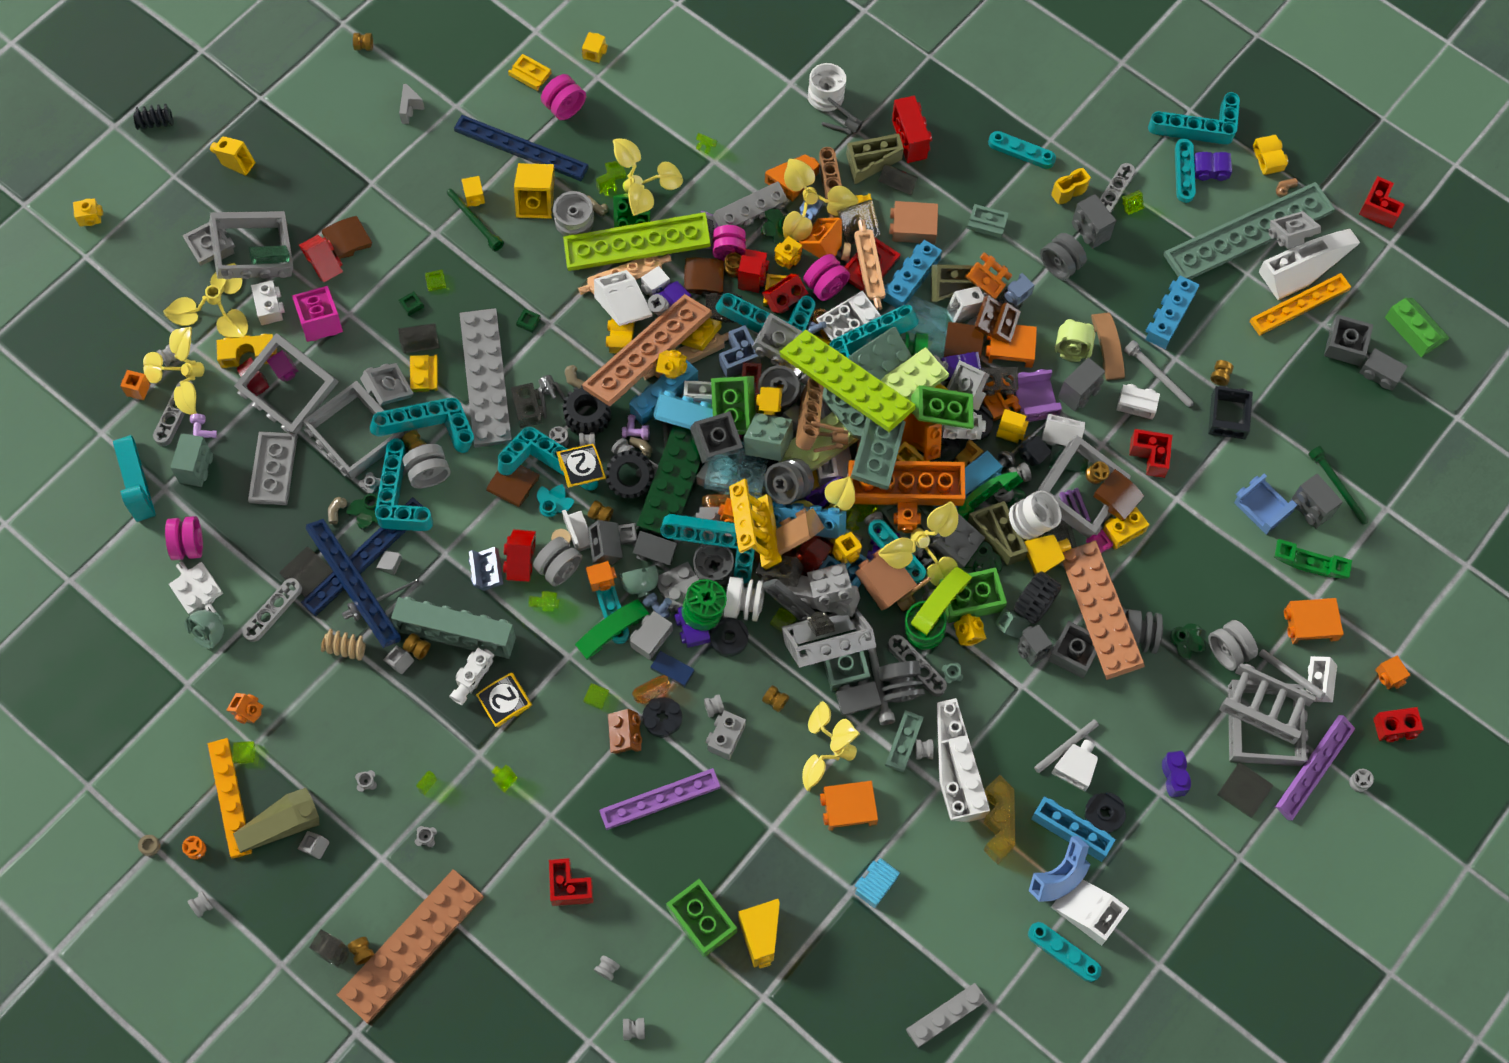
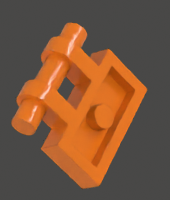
M984 252L980 256L985 262L984 265L976 262L966 278L987 295L996 299L1006 286L1001 279L1004 277L1009 280L1012 274L1008 271L1007 267L997 263L992 255L989 256ZM990 267L997 271L996 276L989 271Z
M1000 378L997 381L999 386H996L994 381L986 383L982 392L986 393L983 404L991 412L993 421L1002 418L1004 410H1010L1009 407H1012L1015 412L1021 410L1018 397L1014 396L1011 391V385L1004 378ZM1001 393H1004L1006 395V400H1004Z

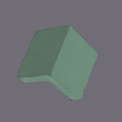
M1005 607L995 622V625L1004 634L1019 639L1022 637V632L1031 624L1015 611Z

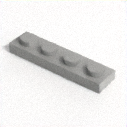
M974 983L908 1027L906 1031L917 1048H919L984 1004L987 999L976 983Z

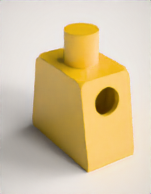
M221 137L218 143L213 142L210 146V151L215 153L223 166L246 176L256 163L243 141Z
M1055 535L1024 541L1028 550L1026 556L1035 575L1040 571L1046 573L1065 560L1063 552L1071 549V544L1067 538L1057 542Z

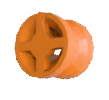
M190 836L184 840L182 850L190 859L198 860L205 855L206 845L199 837Z

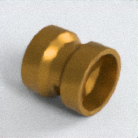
M354 33V50L366 49L367 51H372V33H366L365 35Z
M732 252L725 257V272L730 277L738 276L742 257L739 253Z
M1218 360L1214 366L1215 371L1212 372L1210 379L1217 385L1226 386L1229 383V375L1232 374L1234 367L1228 361Z
M412 430L402 437L404 446L409 448L408 451L426 445L425 441L420 439L421 436L416 430Z
M596 500L591 505L587 516L593 520L609 522L614 509L609 506L605 507Z
M412 633L406 639L403 649L407 652H412L414 657L421 660L428 653L431 644L426 640L422 641L417 634Z
M772 685L765 693L762 702L772 705L775 711L780 712L786 705L789 696L786 693L779 692L778 688Z
M360 937L347 945L349 951L355 955L353 958L355 965H362L372 956H375L373 950L369 949L367 937Z

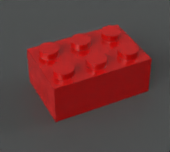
M915 95L894 100L892 122L896 134L900 135L904 148L903 154L907 163L927 159L928 151H930V141H932L931 132L927 131L926 118L921 114V104L917 102Z

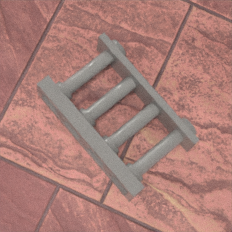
M1241 663L1235 672L1241 675L1232 698H1225L1219 710L1295 744L1302 731L1297 730L1296 725L1304 705L1310 706L1316 697L1306 690H1299L1257 671L1249 664ZM1250 679L1260 685L1251 706L1247 707L1241 704L1240 699ZM1267 688L1278 692L1269 715L1262 714L1258 710ZM1286 696L1297 701L1288 724H1284L1277 719Z

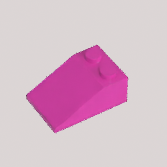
M328 286L292 295L307 342L317 341L320 338L334 336L343 332Z

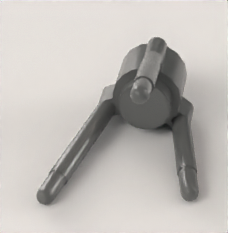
M828 98L827 100L848 117L845 122L847 128L825 122L821 124L846 132L849 135L852 132L856 134L860 130L863 121L852 116L838 103Z
M551 375L543 376L538 381L540 385L538 391L544 419L547 418L544 393L556 399L554 392L557 391L563 401L566 397Z

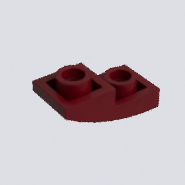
M252 357L236 368L241 377L254 362ZM259 370L246 387L258 396L270 386L265 376Z

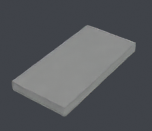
M259 432L248 497L249 503L288 504L298 438L297 434Z

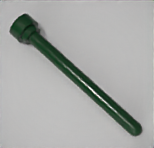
M448 189L447 195L487 238L488 246L492 251L500 250L504 245V241L499 236L493 235L452 189Z
M1321 446L1314 448L1308 453L1312 461L1315 460L1316 463L1318 462L1359 521L1364 525L1367 524L1368 518L1325 459L1326 456Z

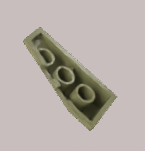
M303 788L283 796L233 833L239 852L242 853L318 826L319 816L307 788Z

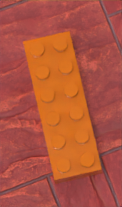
M849 460L848 476L850 477L855 460ZM896 461L888 490L852 479L855 488L854 504L898 505V502H917V505L943 506L951 501L955 506H963L965 501V462Z

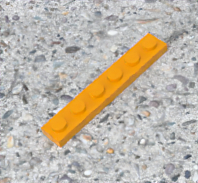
M1340 273L1252 317L1249 322L1260 336L1349 291L1351 285Z
M225 738L207 743L230 857L234 859L251 854L252 849L242 853L239 852L233 833L246 825L229 739Z

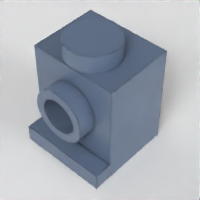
M1021 273L1018 281L1014 280L1009 284L1005 298L1017 306L1032 295L1035 285Z

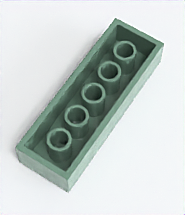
M398 597L391 617L394 627L399 633L407 635L415 633L420 638L474 651L477 648L483 651L487 649L495 656L510 659L516 639L513 625L507 620L500 619L497 621L487 615L476 616L466 610L459 612L449 606L438 607L428 601L423 603L417 602L411 597Z

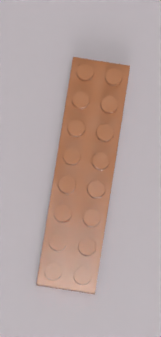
M684 294L582 384L583 389L608 406H611L657 365L659 353L666 350H674L712 316V311Z
M1096 540L1063 552L1065 560L1062 563L1106 680L1145 667Z
M453 869L374 954L375 956H372L342 988L337 996L368 1024L477 906L484 896Z

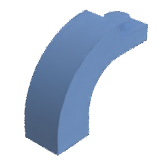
M1071 836L1062 863L1052 871L1034 873L1029 892L1039 902L1056 900L1070 893L1079 885L1088 872L1090 863L1086 860L1089 846L1079 836Z

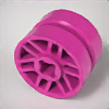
M735 225L717 227L713 231V256L725 261L727 254L732 252L739 253L741 256L744 255L746 251L745 230Z

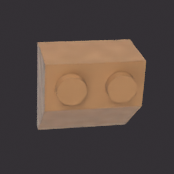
M804 508L795 514L796 518L791 519L788 517L780 522L782 526L776 529L777 546L780 555L809 540L825 528L814 508L808 511Z

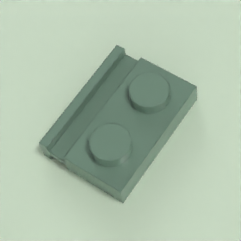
M974 204L967 229L1002 238L1009 213Z

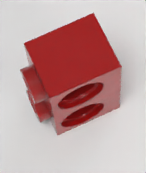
M790 274L762 294L772 312L784 313L789 310L790 305L793 303L797 304L808 292L799 275ZM794 286L795 292L792 294L791 289ZM780 295L781 301L778 304L777 297Z
M1418 707L1379 712L1373 718L1379 741L1394 742L1403 737H1406L1407 740L1415 739L1424 730ZM1405 721L1409 722L1412 728H1409L1405 724ZM1386 724H1389L1393 731L1387 729Z

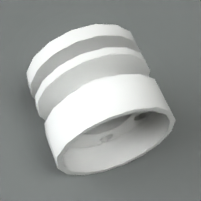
M823 63L812 69L809 78L808 100L814 108L821 111L837 109L827 100L828 98H831L840 106L842 105L846 86V74L843 69L831 63Z
M1042 490L1036 491L1027 496L1026 499L1015 503L1009 512L1010 523L1020 537L1026 540L1035 539L1045 532L1054 529L1060 524L1062 517L1058 502L1052 495Z
M730 576L724 617L737 619L741 610L744 611V620H748L749 612H753L752 621L757 622L758 616L762 612L764 601L763 581L758 580L757 588L753 589L754 580L751 579L746 588L744 587L743 578Z

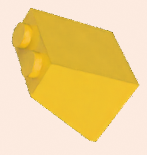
M518 163L514 183L516 218L552 219L555 183L554 164Z
M779 899L739 911L738 921L754 967L765 968L774 961Z

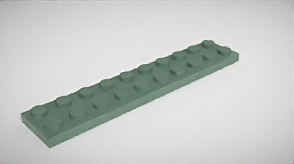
M1314 182L1165 251L1163 256L1178 277L1183 276L1190 280L1276 240V238L1272 239L1269 235L1271 220L1304 211L1314 221H1317L1332 214L1335 208L1318 184Z

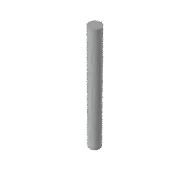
M1264 649L1260 651V657L1318 698H1324L1326 694L1324 691Z
M1093 719L1038 763L1034 769L1038 773L1043 771L1068 751L1072 744L1078 743L1099 726L1098 722Z

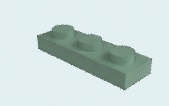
M905 710L887 758L886 767L904 773L923 722V716Z

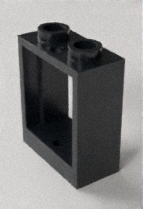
M1215 386L1211 395L1208 434L1246 440L1250 432L1253 392L1246 389ZM1218 400L1244 403L1242 424L1216 420Z

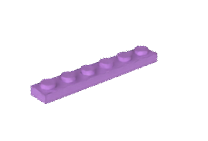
M1338 715L1275 806L1287 820L1294 819L1355 730L1345 716Z
M712 768L605 807L599 811L606 830L720 789V784Z

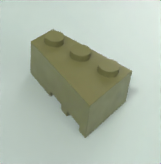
M899 134L847 143L846 156L854 184L902 160L904 148Z
M931 265V302L951 297L955 291L977 287L966 278L974 265Z
M1005 501L969 514L967 522L985 537L984 541L992 546L993 551L1001 557V560L1007 566L1025 560L1028 552L1022 537L1015 532L1010 523L1009 509Z

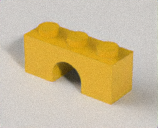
M261 334L260 336L246 335L240 338L226 337L217 340V361L220 367H238L241 356L247 352L255 353V358H257L273 338V334ZM277 348L269 358H271L273 355L277 353Z

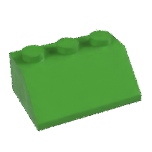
M1404 298L1390 308L1385 316L1386 320L1420 357H1423L1450 338L1414 298Z
M919 385L912 394L911 402L916 407L912 414L917 420L967 429L974 428L973 394Z

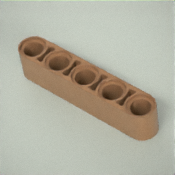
M823 147L819 153V168L825 199H828L829 190L835 186H842L834 149ZM828 213L829 218H841L842 230L846 227L847 214L834 216Z
M811 377L801 393L796 445L806 451L812 448L819 435L820 427L811 425V421L820 423L824 387Z

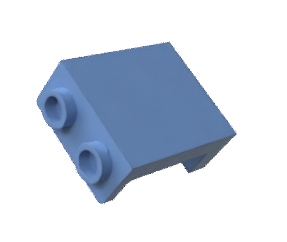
M1264 473L1261 477H1254L1250 481L1249 487L1241 488L1236 493L1237 498L1234 503L1267 535L1294 512L1297 504L1293 500L1288 503L1265 481L1267 475Z

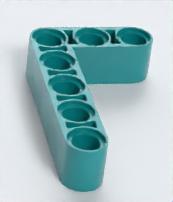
M1229 92L1224 96L1220 107L1219 120L1161 111L1154 112L1151 116L1148 130L1155 135L1225 145L1230 144L1237 132L1240 98L1233 92Z
M730 293L723 294L716 304V310L720 315L742 326L746 325L748 329L756 333L762 330L770 314ZM809 296L802 297L795 305L787 323L803 332L815 308L813 298ZM740 310L744 311L746 315L741 314Z
M903 305L833 339L830 346L849 359L848 356L890 328L896 327L901 335L915 328L919 324V319L911 305Z
M445 398L377 412L373 415L370 425V432L373 435L385 436L445 423L453 446L460 453L468 452L474 439V434L462 405L456 398Z
M526 427L498 455V472L506 476L511 475L531 454L564 475V472L561 471L556 452L567 450V448L537 429ZM599 481L579 486L586 490H595L598 487Z
M129 435L113 440L126 488L120 491L126 508L136 522L155 517L156 513L133 436Z
M398 438L392 439L386 447L375 509L378 524L384 529L428 531L433 526L432 515L428 508L398 505L405 468L402 459L407 453L402 440Z
M674 514L664 517L660 531L665 538L736 548L734 577L743 578L744 584L750 581L755 550L751 548L743 553L739 552L735 523Z

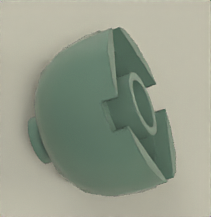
M657 565L619 574V578L624 590L629 594H638L639 598L648 596L649 591L655 589L658 584L659 574Z
M199 610L191 614L184 621L187 632H192L196 636L193 640L205 649L213 648L224 635L223 619L218 613Z

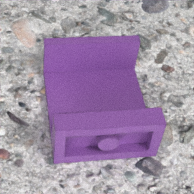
M1040 369L1036 372H1021L1015 375L1013 386L1015 394L1020 401V414L1026 415V421L1047 419L1048 414L1060 416L1062 407L1060 402L1056 403L1050 381L1052 370Z

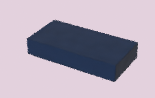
M662 651L659 652L651 665V670L683 687L687 685L695 671L692 667Z

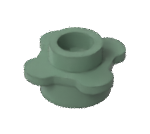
M951 663L942 667L946 683L963 680L959 663Z

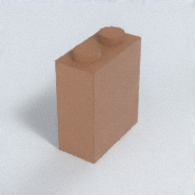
M895 201L894 208L890 210V219H893V223H890L889 234H893L892 241L922 243L923 240H926L931 244H935L937 238L938 204Z
M881 549L872 554L874 556L872 560L866 559L858 565L860 569L854 573L879 608L884 610L911 591L917 584L905 567L901 569L893 568L880 557L878 552Z

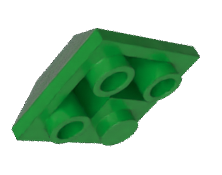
M628 193L613 196L614 228L650 222V210L633 216Z

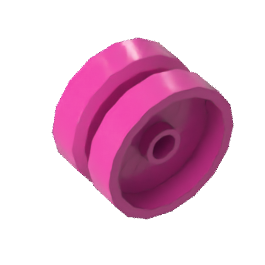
M562 74L552 79L546 85L541 95V102L559 120H566L575 115L581 109L586 99V92L568 74Z
M828 254L811 265L805 273L803 281L810 289H814V294L821 301H826L843 289L850 279V273L844 266L840 265V262L833 254Z
M185 517L183 522L180 518L167 519L165 538L170 559L183 560L185 555L189 559L201 558L203 537L198 517Z

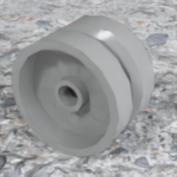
M569 191L560 195L554 202L553 215L555 226L563 236L591 231L594 225L593 206L591 200L585 194Z
M426 444L416 447L405 454L402 459L408 472L407 475L411 486L415 488H428L445 481L451 473L449 465L445 460L442 446L438 444Z
M557 537L539 552L534 560L533 568L540 575H545V579L552 586H558L577 570L582 561V554L575 548H570V543L566 539Z
M1237 620L1228 622L1223 626V629H1217L1208 636L1209 644L1215 657L1228 670L1234 671L1241 663L1249 662L1258 655V648L1252 634Z

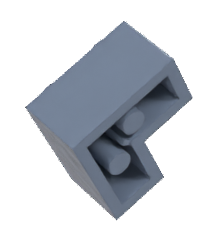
M746 325L729 331L728 342L732 349L719 354V364L725 376L733 377L760 366L761 357L752 349L754 341Z

